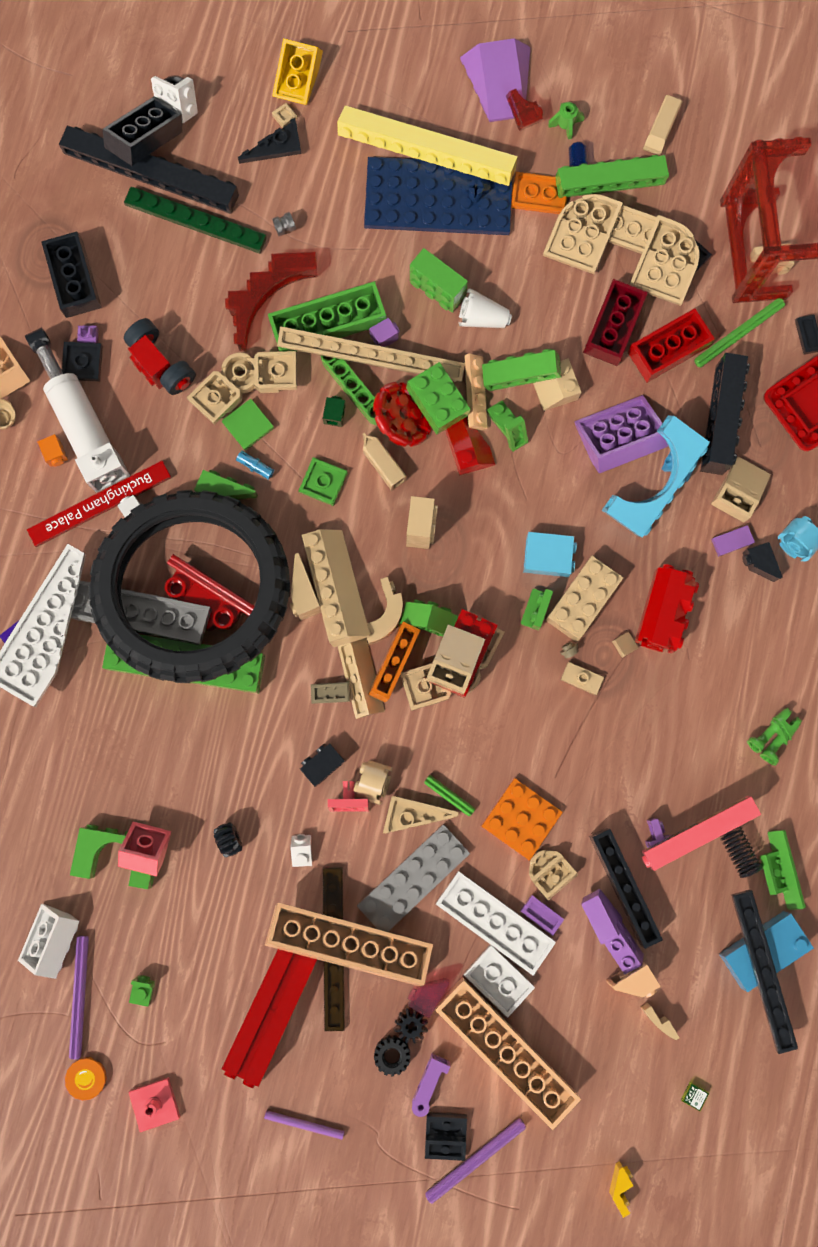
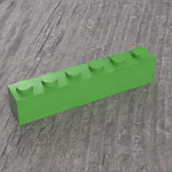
M652 155L647 158L618 159L607 163L602 161L591 165L563 166L558 168L555 181L558 197L563 198L565 196L572 197L665 185L669 172L665 155Z

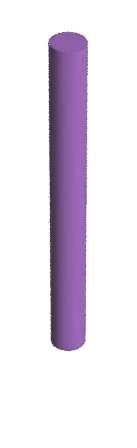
M268 1110L265 1113L264 1119L343 1139L344 1131Z

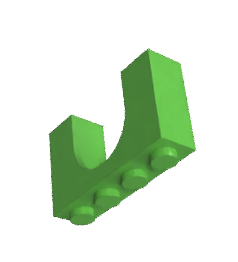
M91 824L79 828L70 876L87 879L94 878L101 850L112 842L122 844L128 831H125V834L117 833L118 829L106 828L104 831L99 830V826ZM131 870L128 886L150 889L153 885L154 876Z

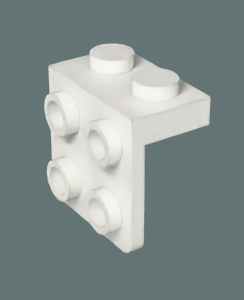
M156 76L151 78L154 96L182 113V123H185L198 113L193 79L187 77L178 84L173 85Z

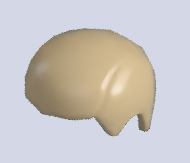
M0 399V430H5L15 422L16 413L10 402Z

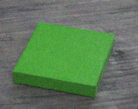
M249 399L222 420L224 426L244 451L274 429V426L252 399Z
M313 457L299 488V493L334 506L348 471Z

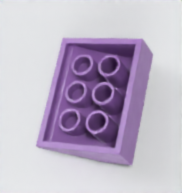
M643 395L575 421V426L585 449L598 473L668 447L666 440L657 432L662 422Z

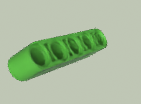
M321 355V361L326 370L371 424L377 425L375 417L370 415L373 412L375 399L372 393L345 360L338 358L326 360V356ZM344 369L345 373L337 374L336 371ZM350 383L357 384V386L352 389L347 387ZM362 397H367L369 399L365 403L359 401V399Z

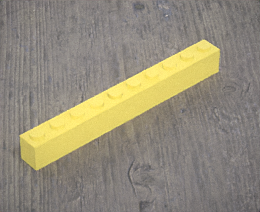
M349 106L344 107L337 121L338 135L345 138L357 140L509 186L516 170L518 156Z

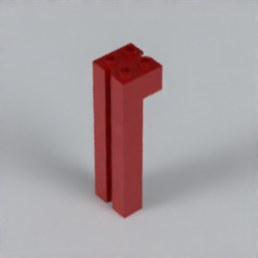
M280 949L277 950L221 1068L225 1071V1076L234 1080L238 1076L244 1079V1085L250 1088L259 1087L317 959Z

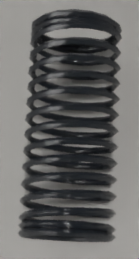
M739 826L737 827L740 828L738 831L730 833L720 840H726L722 844H728L724 848H730L726 852L730 853L731 861L736 860L733 862V865H737L735 869H739L737 873H739L740 878H746L759 872L763 866L759 863L755 851L752 850L753 847L750 846L751 843L748 842L747 835L744 834L742 827ZM739 832H742L740 835H737V836H735V837H732V836H734L735 834H737V833H739ZM744 836L742 839L734 841L739 837ZM743 840H747L746 842H744V843H742V844L736 845V844L740 843V842L743 841ZM749 844L747 847L739 849L740 847Z

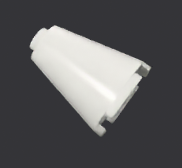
M473 289L467 290V293L470 294L463 299L459 314L462 322H459V326L505 328L506 325L510 324L512 314H509V309Z

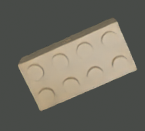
M591 556L545 621L575 642L579 641L623 577Z

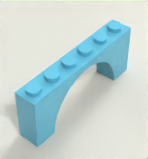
M668 415L657 430L666 440L672 455V471L663 489L655 496L637 502L625 501L618 496L612 495L601 510L632 533L642 538L651 531L653 522L661 517L663 508L673 500V494L677 488L679 489L685 483L684 478L695 469L696 461L707 452V446L710 443L675 416Z

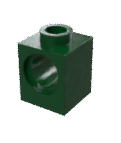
M338 396L326 397L322 418L324 424L342 427L346 408L345 400Z

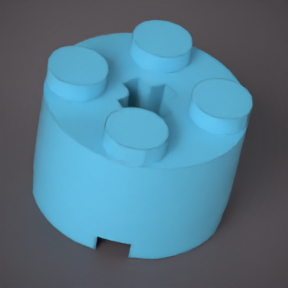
M807 516L793 519L778 536V539H781V548L794 559L800 557L802 558L800 561H808L818 550V528Z

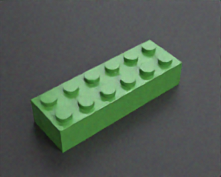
M374 281L269 313L268 317L276 343H278L280 326L342 338L369 330V328L385 320L386 313ZM278 347L279 352H284V351H296V352H297V350H292V349H287V348Z

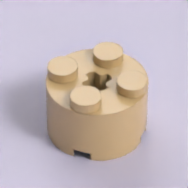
M371 760L367 763L363 762L360 768L361 779L356 782L354 787L357 798L368 799L369 802L381 805L382 801H380V798H385L391 781V776H388V772H392L393 768Z

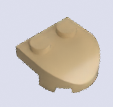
M540 851L530 861L529 876L548 901L578 876L572 866L557 851Z

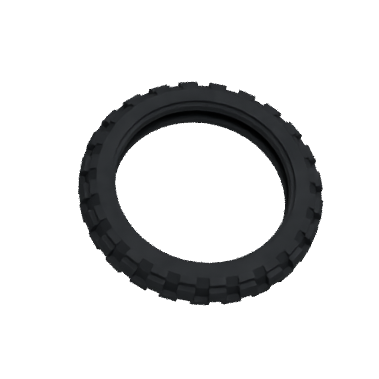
M182 490L177 491L176 494H163L154 497L152 501L144 505L141 503L130 510L131 513L124 519L121 518L111 528V533L107 538L103 539L98 548L99 552L96 560H93L90 572L89 600L91 601L93 619L101 636L113 652L126 664L139 672L149 675V677L162 681L167 680L175 683L206 682L241 669V666L248 661L251 662L271 642L287 610L288 598L290 597L289 567L284 549L276 533L269 523H266L261 515L251 507L245 506L241 501L230 496L219 495L217 492ZM203 522L223 527L241 538L251 549L258 562L260 572L259 593L255 606L247 620L235 633L213 646L193 651L165 649L141 637L130 625L121 599L123 576L136 550L157 532L177 524Z

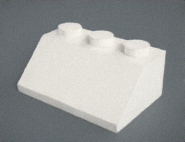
M41 904L18 961L36 976L56 979L58 972L62 968L65 955L70 949L72 938L78 929L79 920L68 913Z

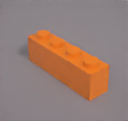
M406 622L401 623L368 695L383 702L389 700L420 629Z

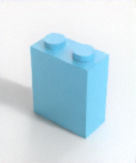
M528 532L523 573L569 577L571 572L575 570V561H572V557L576 553L577 542H574V536Z

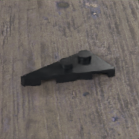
M296 118L291 119L290 123L281 129L279 127L273 134H269L257 142L258 145L250 151L247 149L238 156L239 164L301 154Z

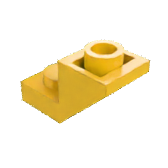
M620 1161L615 1164L609 1193L624 1218L630 1214L627 1208L630 1203L623 1192L633 1187L630 1180L633 1176L627 1165L623 1167Z

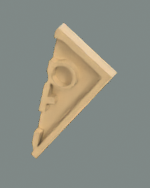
M392 796L383 833L454 818L458 816V812Z

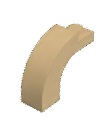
M388 577L380 579L387 600L386 611L378 620L367 623L371 636L367 637L369 645L378 643L390 636L401 620L403 611L401 593L393 595L396 589L393 581L389 582Z

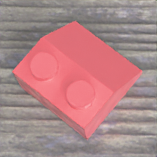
M132 822L118 851V867L157 876L165 858L171 831Z

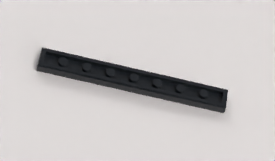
M749 889L731 894L776 1051L778 1054L797 1050V1042L753 891Z

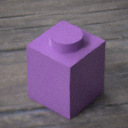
M389 317L369 328L370 336L376 346L387 347L398 340L399 328L395 322H391Z

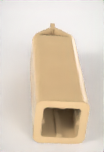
M670 95L665 96L643 150L660 156L681 108L682 100Z
M363 433L364 455L390 490H394L406 481L407 476L379 438L367 436Z

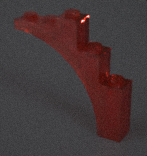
M316 252L271 254V261H268V272H250V279H247V290L228 291V298H225L226 310L229 309L231 316H233L234 327H237V333H234V344L238 345L239 351H247L251 324L258 310L268 298L291 283L318 277Z

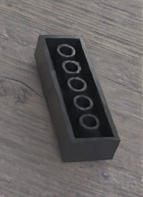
M725 353L715 367L705 439L710 443L707 446V452L702 456L700 472L723 475L736 463L737 454H735V447L739 443L737 432L742 424L740 411L743 410L745 403L742 397L747 388L745 376L750 368V364L747 363L748 356Z

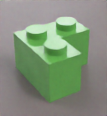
M414 600V603H405L400 624L406 622L420 630L443 637L447 626L451 625L454 627L458 616L451 613V609L439 608V604L428 601L425 604L423 601Z

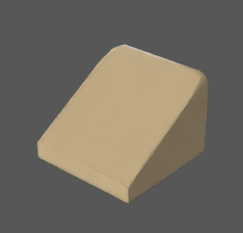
M629 632L612 641L622 658L638 649Z

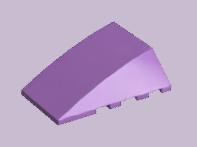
M515 38L479 43L460 57L462 64L466 68V73L473 83V88L480 98V103L489 122L525 117L530 47Z

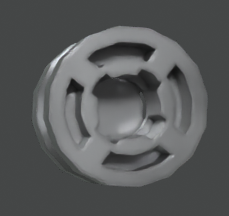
M290 212L285 213L281 218H272L279 236L284 235L285 231L296 230Z

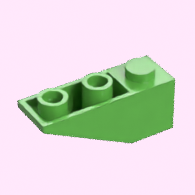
M203 470L194 489L195 492H202L203 490L217 492L219 495L230 496L237 500L257 498L258 496L254 490L255 488L251 485H240L237 483V480L231 477L226 479L220 477V474L213 470H209V472Z

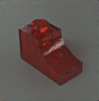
M517 89L509 91L506 95L519 131L533 126L543 119V110L537 104V101L530 102L525 100L518 93Z

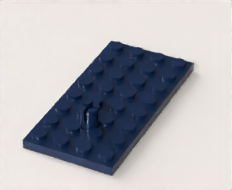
M368 157L364 228L509 235L512 180L510 185L507 186L420 159Z

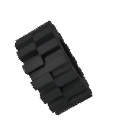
M397 1036L382 1038L380 1043L376 1045L374 1052L375 1065L386 1076L388 1074L391 1077L394 1074L400 1075L410 1063L408 1044L403 1039L397 1038ZM390 1048H395L400 1053V1059L396 1063H389L385 1060L384 1054Z

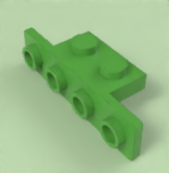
M770 831L767 834L772 852L760 856L770 895H777L783 892L788 910L804 909L806 906L786 831Z

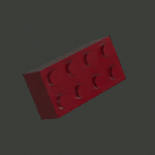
M613 279L583 353L618 366L648 292Z

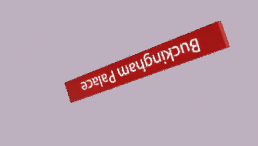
M161 460L26 530L34 546L38 547L116 507L123 498L131 497L132 495L136 497L172 477Z

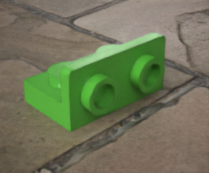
M532 589L521 625L535 630L541 628L553 591L545 589L542 592Z

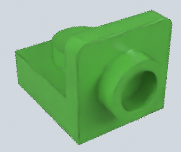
M139 975L138 978H134L131 982L133 986L129 1003L149 1007L155 981L150 980L148 976Z

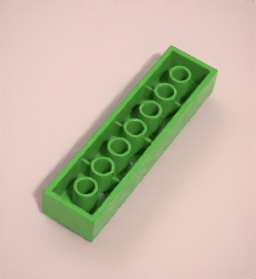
M140 635L152 644L175 651H193L211 646L204 644L200 646L171 639ZM106 645L103 669L149 677V675L139 672L126 664ZM260 653L251 662L248 661L240 667L241 669L229 675L225 674L217 677L215 680L206 682L197 681L190 683L259 694L265 655Z

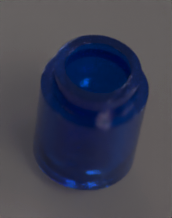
M582 142L573 143L568 148L569 166L574 167L588 164L587 146Z

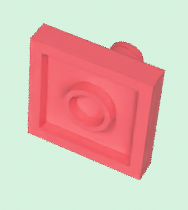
M348 781L342 782L343 799H328V809L330 812H369L368 799H355V781H350L349 791Z
M169 1077L129 1091L140 1132L180 1118Z

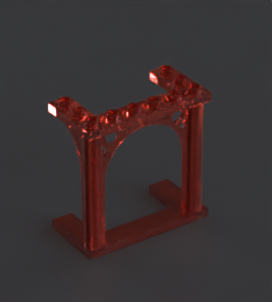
M795 137L784 140L777 138L770 141L756 140L751 142L720 199V206L725 207L734 274L736 291L732 295L733 303L771 301L777 298L788 299L793 292L792 285L762 287L778 263L818 259V243L781 245L776 200L780 195L779 187L774 188L775 173L781 162L790 156H804L811 147V138ZM752 183L755 185V189L749 188ZM758 208L763 251L748 272L743 229L748 216Z

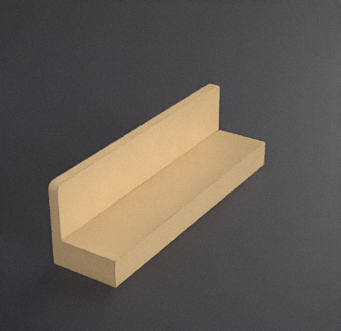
M364 638L338 646L346 682H350V697L356 719L384 712L383 702L368 695L376 674L367 639Z

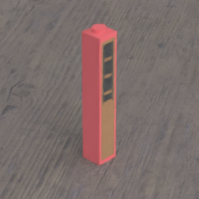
M746 796L642 850L644 856L641 858L647 868L650 867L655 871L760 816L761 813L753 798Z

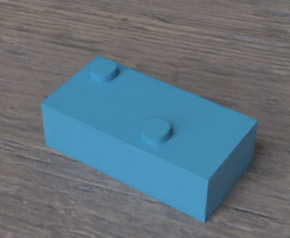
M783 911L763 924L776 973L814 949L791 913ZM744 938L719 953L740 988L749 992L757 987V982Z

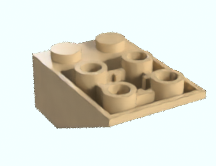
M737 456L735 465L729 470L711 505L744 523L751 518L771 474Z
M448 625L426 680L464 695L485 639Z

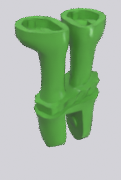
M785 708L773 717L771 725L758 738L750 737L747 740V744L754 752L760 753L759 756L763 760L774 766L779 762L776 752L782 744L787 745L788 740H792L794 733L802 722L799 717L794 718L789 724L786 722L792 713L789 708ZM776 733L777 737L765 750H763L765 744Z

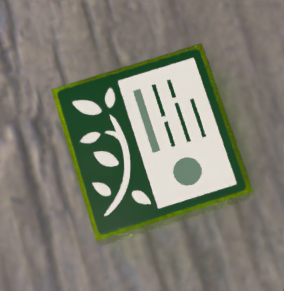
M689 1082L681 1101L701 1111L709 1093Z

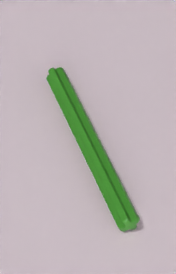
M777 298L694 359L696 366L703 367L785 307L784 300Z

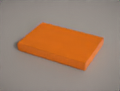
M515 171L511 208L560 214L566 206L567 197H558L556 178L554 176Z

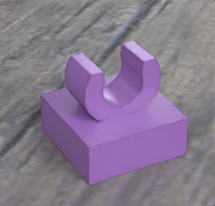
M78 326L77 342L98 343V327Z

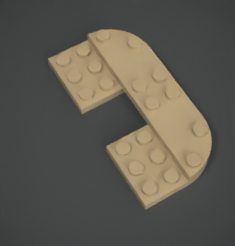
M596 194L582 196V198L574 202L571 201L564 207L552 230L543 253L544 257L595 275L607 243L618 245L642 254L630 282L631 286L648 292L647 294L679 306L682 305L699 261V248L694 235L687 227L674 220L660 215L655 217L624 206L623 202Z

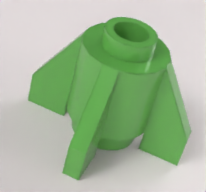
M563 102L560 105L559 112L549 120L548 127H556L559 124L562 129L566 130L568 140L572 139L573 126L577 122L584 121V113L575 104Z

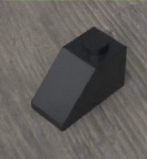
M769 542L743 552V563L745 566H748L749 571L772 582L783 578Z

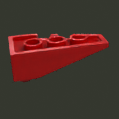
M468 416L445 430L459 476L495 465L490 446L477 429L469 428Z

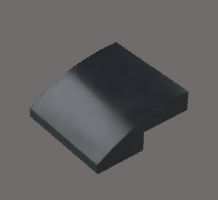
M428 1112L426 1116L425 1159L465 1161L467 1114Z

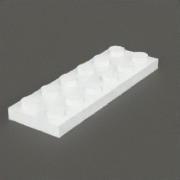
M459 871L436 902L437 906L532 975L535 974L556 943Z

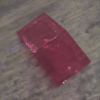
M442 978L426 982L423 986H417L416 989L412 988L407 997L409 999L408 1006L430 1018L450 983L449 979Z

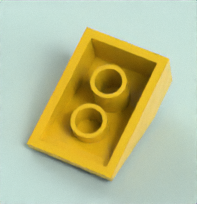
M283 38L272 96L307 105L320 69L323 50L315 46Z

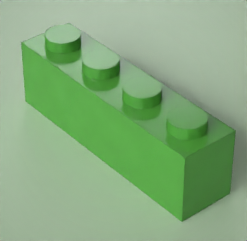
M545 349L541 353L536 354L526 353L522 357L510 356L502 361L491 360L487 364H482L483 383L488 391L561 378L560 356L553 349Z

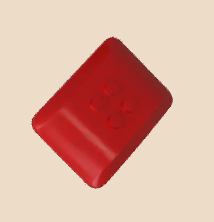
M816 356L764 393L765 403L797 446L803 451H811L818 446V356Z

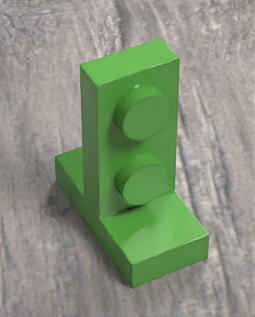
M503 401L486 410L488 416L507 438L512 452L528 443L525 420L521 416L516 418Z

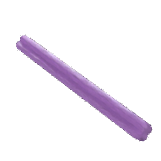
M78 936L76 941L69 1048L70 1059H79L81 1057L88 936Z
M518 1118L433 1186L425 1194L427 1200L433 1204L526 1129L524 1122Z

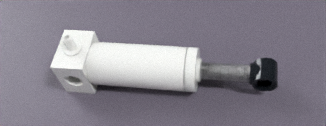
M41 327L26 334L25 338L34 353L38 354L50 378L44 385L43 390L77 456L75 461L86 483L97 493L129 477L130 474L119 453L111 445L77 376L72 373H62L50 349L51 341L44 329Z

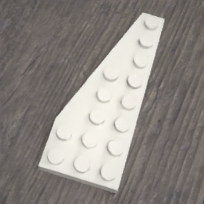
M69 544L63 550L0 650V687L33 707H37L58 672L86 557L85 553Z

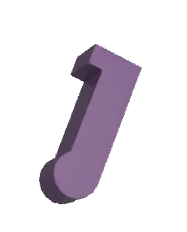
M431 1054L412 1100V1111L416 1116L423 1117L428 1114L430 1109L429 1101L441 1072L448 1074L450 1061Z

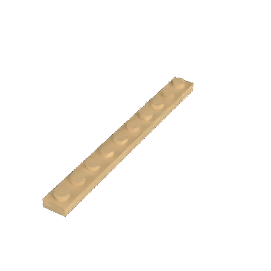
M281 326L277 347L414 374H420L440 362L450 379L460 383L462 382L465 363Z

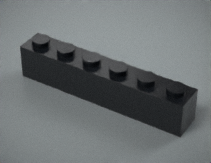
M605 828L590 835L589 838L640 946L646 949L663 941L611 829Z

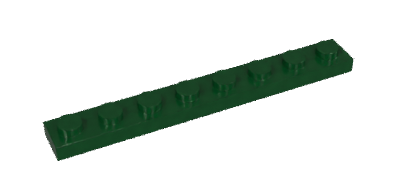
M131 186L124 200V204L127 207L259 254L267 239L266 234Z

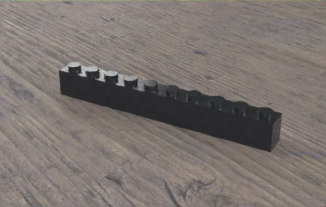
M67 125L59 142V146L65 155L229 214L232 213L239 196L237 186L234 183L221 181L213 175L207 176L196 169L185 168L180 163L168 162L163 157L157 158L149 154L131 166L105 149L102 137L96 133L90 134L79 127Z

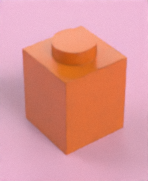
M55 434L37 441L44 460L49 466L57 467L68 460L61 440Z

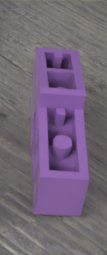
M601 889L583 897L581 905L601 945L605 944L623 973L626 974L641 967L644 954L622 923L623 918Z

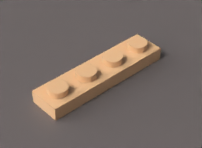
M469 353L465 355L467 404L470 407L468 424L469 428L485 430L488 428L486 394L482 370L484 361L482 356Z

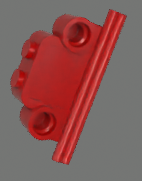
M172 554L167 561V564L176 569V572L166 581L165 592L175 600L210 607L212 610L206 631H213L216 627L230 630L234 627L242 613L248 616L251 614L254 605L184 560Z

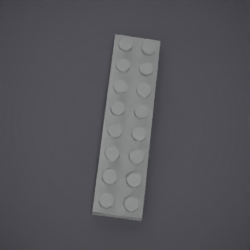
M80 580L71 619L95 623L91 612V601L89 600L90 582ZM121 589V599L125 615L136 632L201 646L212 610L210 607Z

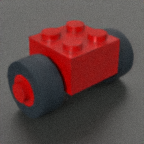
M148 318L136 321L127 329L123 338L129 346L130 360L134 363L140 373L142 372L151 386L156 385L158 389L164 387L171 395L181 393L194 381L196 377L195 371L185 361H179L171 366L154 345L159 336L158 328Z

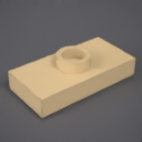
M568 662L560 680L593 695H597L604 677Z

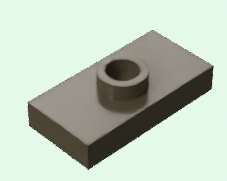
M350 682L311 684L312 704L351 702Z

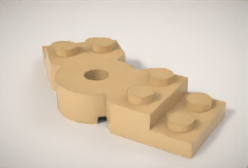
M296 351L258 352L254 359L245 353H234L224 360L221 373L213 371L187 399L215 425L226 413L230 414L242 402V394L248 393L253 389L258 390L260 393H279V390H297ZM239 371H245L242 376H237L236 374Z
M496 628L468 693L472 692L478 685L481 677L480 669L488 666L505 633L504 631ZM432 663L400 674L411 711L446 701L452 693L426 680Z

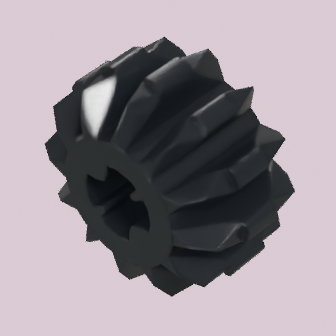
M224 823L214 829L215 843L224 857L234 856L242 851L243 847L240 836L232 823Z
M406 1008L407 1015L399 1012L401 1019H395V1023L399 1025L395 1027V1032H401L398 1035L399 1039L406 1036L405 1043H409L410 1038H413V1043L415 1044L417 1043V1036L421 1040L424 1039V1035L421 1032H428V1028L424 1026L428 1024V1020L422 1019L424 1017L423 1012L417 1015V1008L413 1009V1013H410V1009ZM411 1021L414 1022V1025L416 1026L412 1027V1030L408 1029V1025H406L410 1024Z

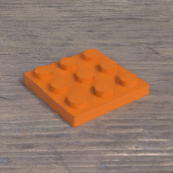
M514 778L481 827L530 861L563 812Z

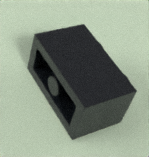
M325 743L316 750L318 754L313 758L307 757L301 763L302 767L300 770L314 787H317L346 762L330 743L328 745Z

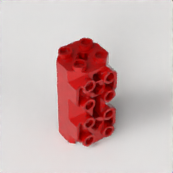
M663 564V567H658L654 572L635 643L641 642L640 646L658 652L668 649L667 653L672 654L677 649L682 648L684 638H682L683 630L686 631L689 624V619H686L685 615L693 609L694 601H692L693 594H696L698 591L699 583L695 582L692 571H679L674 569L675 567L672 565Z

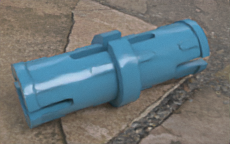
M243 450L236 458L237 462L247 466L251 472H256L267 480L272 477L275 471L262 463L259 458H254Z

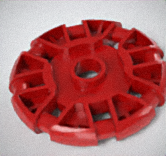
M388 383L380 389V393H377L374 399L373 411L376 414V424L383 435L386 434L391 442L403 447L407 445L410 447L417 446L426 440V435L430 434L432 427L424 415L423 418H420L422 412L417 404L410 400L411 395L406 389L407 383ZM399 411L403 412L405 419L400 416Z

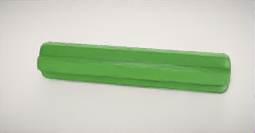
M431 775L424 781L428 787L467 816H471L475 811L473 806Z

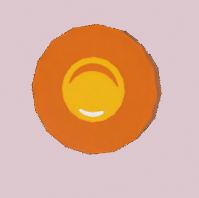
M91 1057L75 1061L68 1068L65 1076V1086L69 1094L75 1099L82 1101L91 1100L98 1096L106 1084V1070L103 1064Z

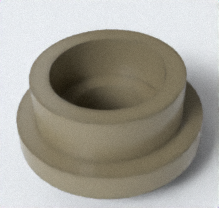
M569 642L562 646L563 650L560 653L565 658H570L579 652V646L577 643Z

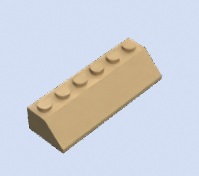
M320 529L303 534L302 538L329 643L333 647L371 637L343 531Z

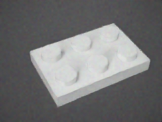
M491 944L464 973V976L507 1018L535 988Z

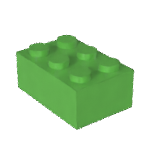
M425 248L421 250L410 264V283L415 288L423 290L428 298L439 302V305L444 310H449L453 313L464 297H466L468 281Z
M440 362L407 382V391L436 435L468 416L470 407Z

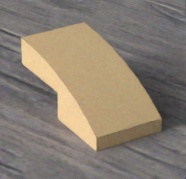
M648 1003L641 1006L647 1017L662 1032L675 1040L679 1039L672 1024L665 1016L659 1019Z

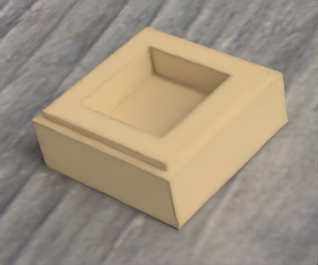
M287 103L272 112V116L282 128L287 126L291 119H298Z

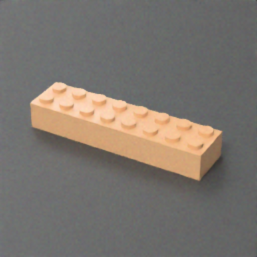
M281 903L275 905L265 946L416 986H423L425 984L433 944Z
M463 977L435 1005V1011L552 1130L581 1100L578 1093Z

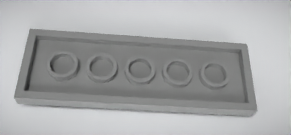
M443 824L366 896L357 907L378 930L388 932L470 853Z

